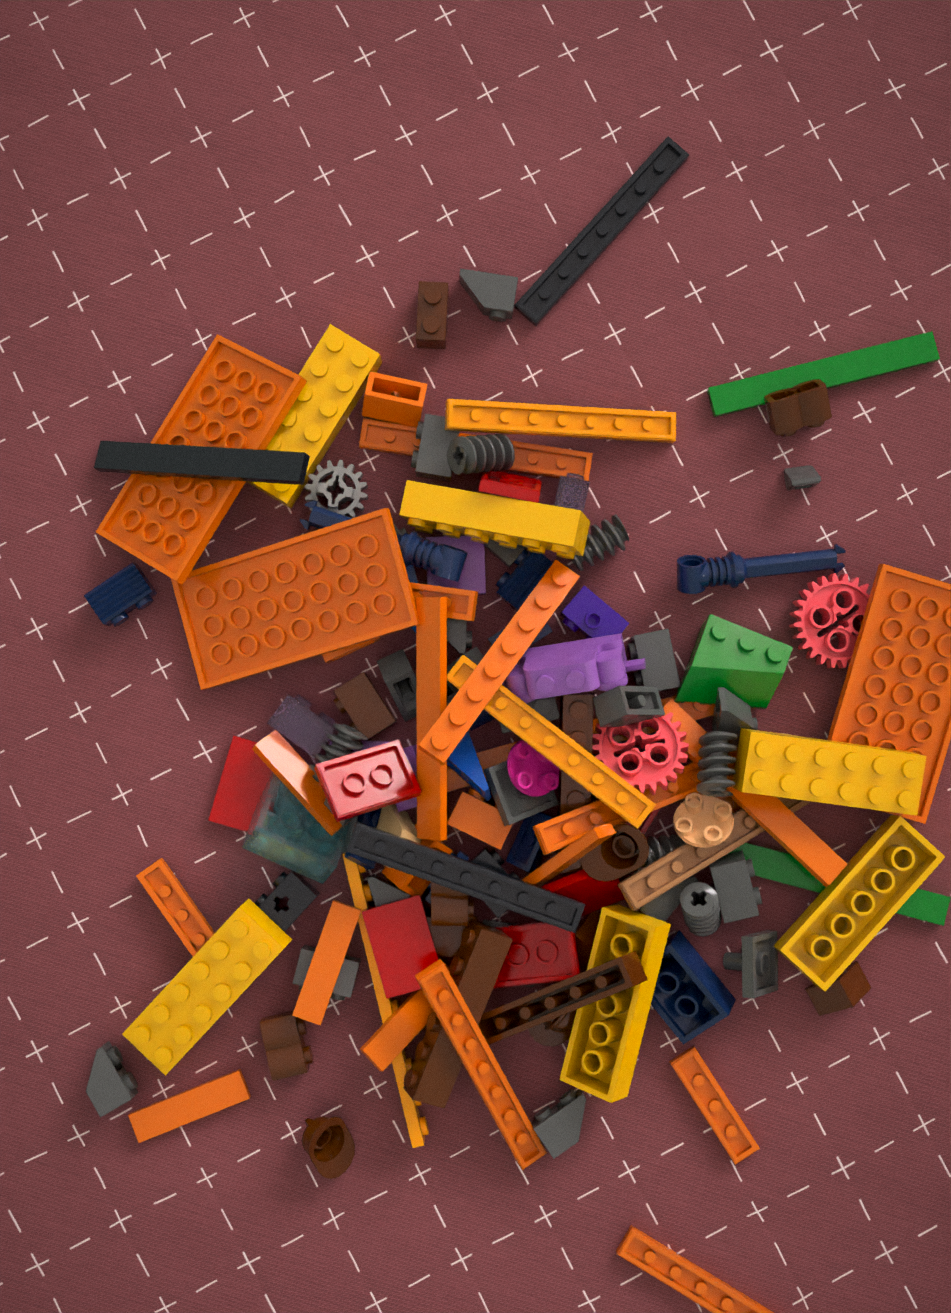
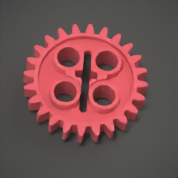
M836 573L829 574L828 580L825 576L818 577L817 583L814 581L807 583L809 591L805 589L799 591L803 600L793 601V604L799 609L798 611L790 612L792 617L797 618V622L790 624L789 627L798 628V633L793 635L792 639L801 638L802 643L798 646V649L808 648L806 658L809 659L817 656V665H822L826 661L827 668H834L837 663L838 668L841 669L847 667V662L850 664L859 633L853 627V620L856 617L862 623L870 594L866 593L869 584L858 586V577L852 578L850 581L848 574L840 575L839 579ZM838 593L844 598L845 603L842 608L836 603ZM854 605L857 606L856 611L838 621V626L830 627L821 635V637L817 636V633L820 630L828 627L837 620L836 616L844 615L848 613L854 607ZM815 610L821 613L822 621L820 625L814 622L813 614ZM833 634L839 640L836 649L830 644V638Z
M670 712L665 716L620 727H600V724L597 723L595 730L599 734H593L592 742L596 745H592V754H595L598 760L634 788L638 789L643 795L645 789H649L652 795H656V787L658 785L665 791L668 787L667 780L676 783L677 775L675 772L683 773L684 766L681 763H687L688 755L682 752L688 751L689 743L682 742L686 739L687 733L677 732L681 727V722L671 723L673 713ZM652 727L656 730V733L647 735L642 732V728ZM616 735H624L625 737H627L628 741L625 743H617L616 741H614L613 737ZM660 740H664V741H665L664 744H663V743H657V742L660 741ZM635 745H639L644 751L640 752L638 748H634ZM659 753L665 756L666 760L658 763L652 760L651 756ZM614 754H621V756L615 757ZM630 761L637 765V769L628 771L623 768L622 764Z

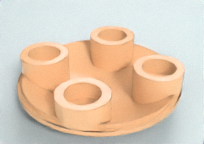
M690 793L686 796L685 801L677 807L673 817V824L677 835L684 842L695 847L708 848L721 844L730 836L734 827V816L731 805L728 802L713 796Z

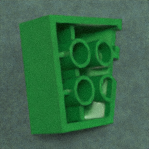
M710 614L700 628L674 701L677 703L698 702L703 705L715 704L718 687H724L750 705V708L766 709L784 675L793 647Z

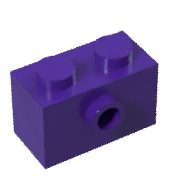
M585 585L560 614L564 618L561 622L573 633L579 630L586 636L585 639L620 634L629 625V622Z

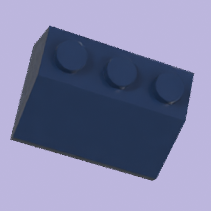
M679 930L667 938L651 1005L684 1045L729 1016L736 999Z

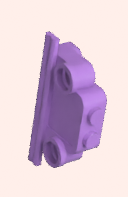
M622 633L528 648L502 685L525 703L536 699L587 692L595 689L609 691L617 686L627 685L628 678L626 672L646 669L645 658L627 661Z

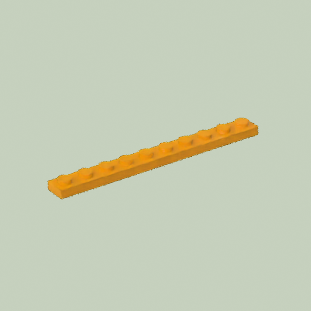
M344 852L342 855L354 906L362 910L369 909V902L373 901V896L369 884H364L362 873L366 872V869L345 858L346 852ZM361 911L358 919L382 1023L384 1024L398 1009L399 1003L398 1000L392 1001V998L386 999ZM403 1049L392 1061L412 1148L424 1146L425 1135H429L426 1117H420L418 1106L422 1105V1102L412 1100L403 1088L405 1074L413 1065L411 1058L406 1059Z

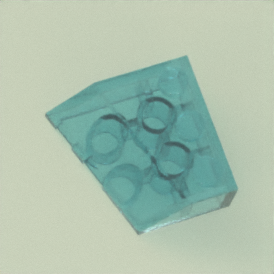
M272 772L258 800L242 848L323 884L337 868L350 822L331 836Z

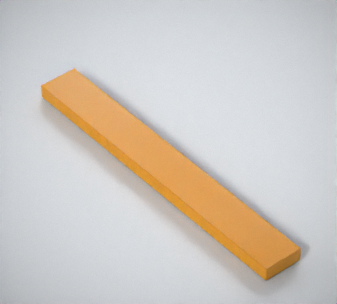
M447 399L445 430L673 443L676 441V412Z
M462 655L447 674V681L460 690L477 665L465 655ZM503 685L500 686L484 708L487 713L636 829L639 828L656 806L654 802Z

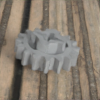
M328 460L326 469H323L320 465L316 466L319 472L317 476L314 474L308 475L313 483L306 484L304 487L307 491L311 492V494L305 496L307 502L318 501L317 506L326 509L320 504L317 495L325 497L328 500L327 510L344 516L350 515L352 518L356 517L354 512L356 508L362 511L365 509L360 501L368 500V495L362 492V490L368 488L367 482H359L363 474L361 471L354 474L355 466L353 464L344 468L343 460H339L337 466H333L332 462ZM332 474V478L327 482H321L325 477ZM345 475L354 482L356 489L347 487ZM339 483L343 494H338L334 502V497L330 490H335ZM348 501L352 502L347 508L340 510L343 504Z

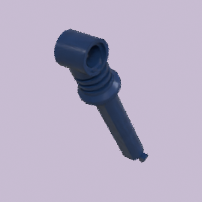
M313 500L304 505L312 508L309 521L300 519V522L305 529L309 530L310 526L321 529L352 518L318 507V501ZM416 531L406 532L402 535L396 533L405 567L416 565V567H423L427 571L430 569V572L436 576L459 582L468 552L445 544L438 545L437 542H431L428 539L424 540Z
M834 544V549L743 558L739 554L736 555L733 551L728 552L726 556L721 558L715 557L713 559L710 557L707 560L698 555H685L677 559V590L686 594H697L703 592L708 586L714 587L724 584L737 588L747 578L833 569L834 573H838L845 565L837 563V554L846 553V550L838 544Z

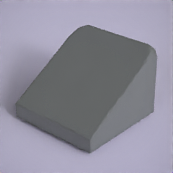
M811 465L784 469L786 490L788 491L815 487L821 482V476Z

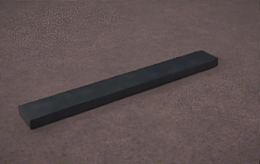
M668 136L519 299L514 308L533 325L537 326L686 162L689 154Z
M100 441L94 468L100 472L304 485L310 456L305 452Z
M356 821L346 848V852L573 933L576 932L585 908L584 902Z

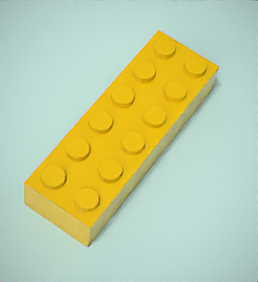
M330 324L299 373L307 381L266 448V450L305 452L310 458L304 485L246 482L291 509L310 480L308 475L315 472L316 466L320 464L366 390L369 373H376L381 366V355Z
M409 480L406 481L399 513L401 517L408 521L407 525L415 527V530L432 534L433 529L443 532V535L460 539L462 534L471 537L472 541L488 544L490 539L499 542V545L502 547L516 549L517 545L528 547V551L538 554H545L546 550H551L557 553L556 556L566 559H574L575 555L583 556L590 526L589 519L581 510Z
M741 728L736 757L737 762L735 764L736 774L733 777L736 786L732 787L740 792L915 816L918 814L926 763L925 755L909 751Z
M890 815L852 857L836 879L817 896L773 947L815 986L826 992L943 861L945 856L904 818Z
M248 899L229 917L122 1035L166 1076L293 939L255 903Z
M621 905L602 907L587 970L636 951L648 980L577 1009L560 1081L609 1103L628 1097L671 926L670 923L638 911H632Z

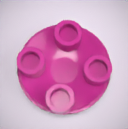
M522 739L514 744L507 759V770L513 785L521 793L531 797L543 796L551 790H555L559 785L560 769Z

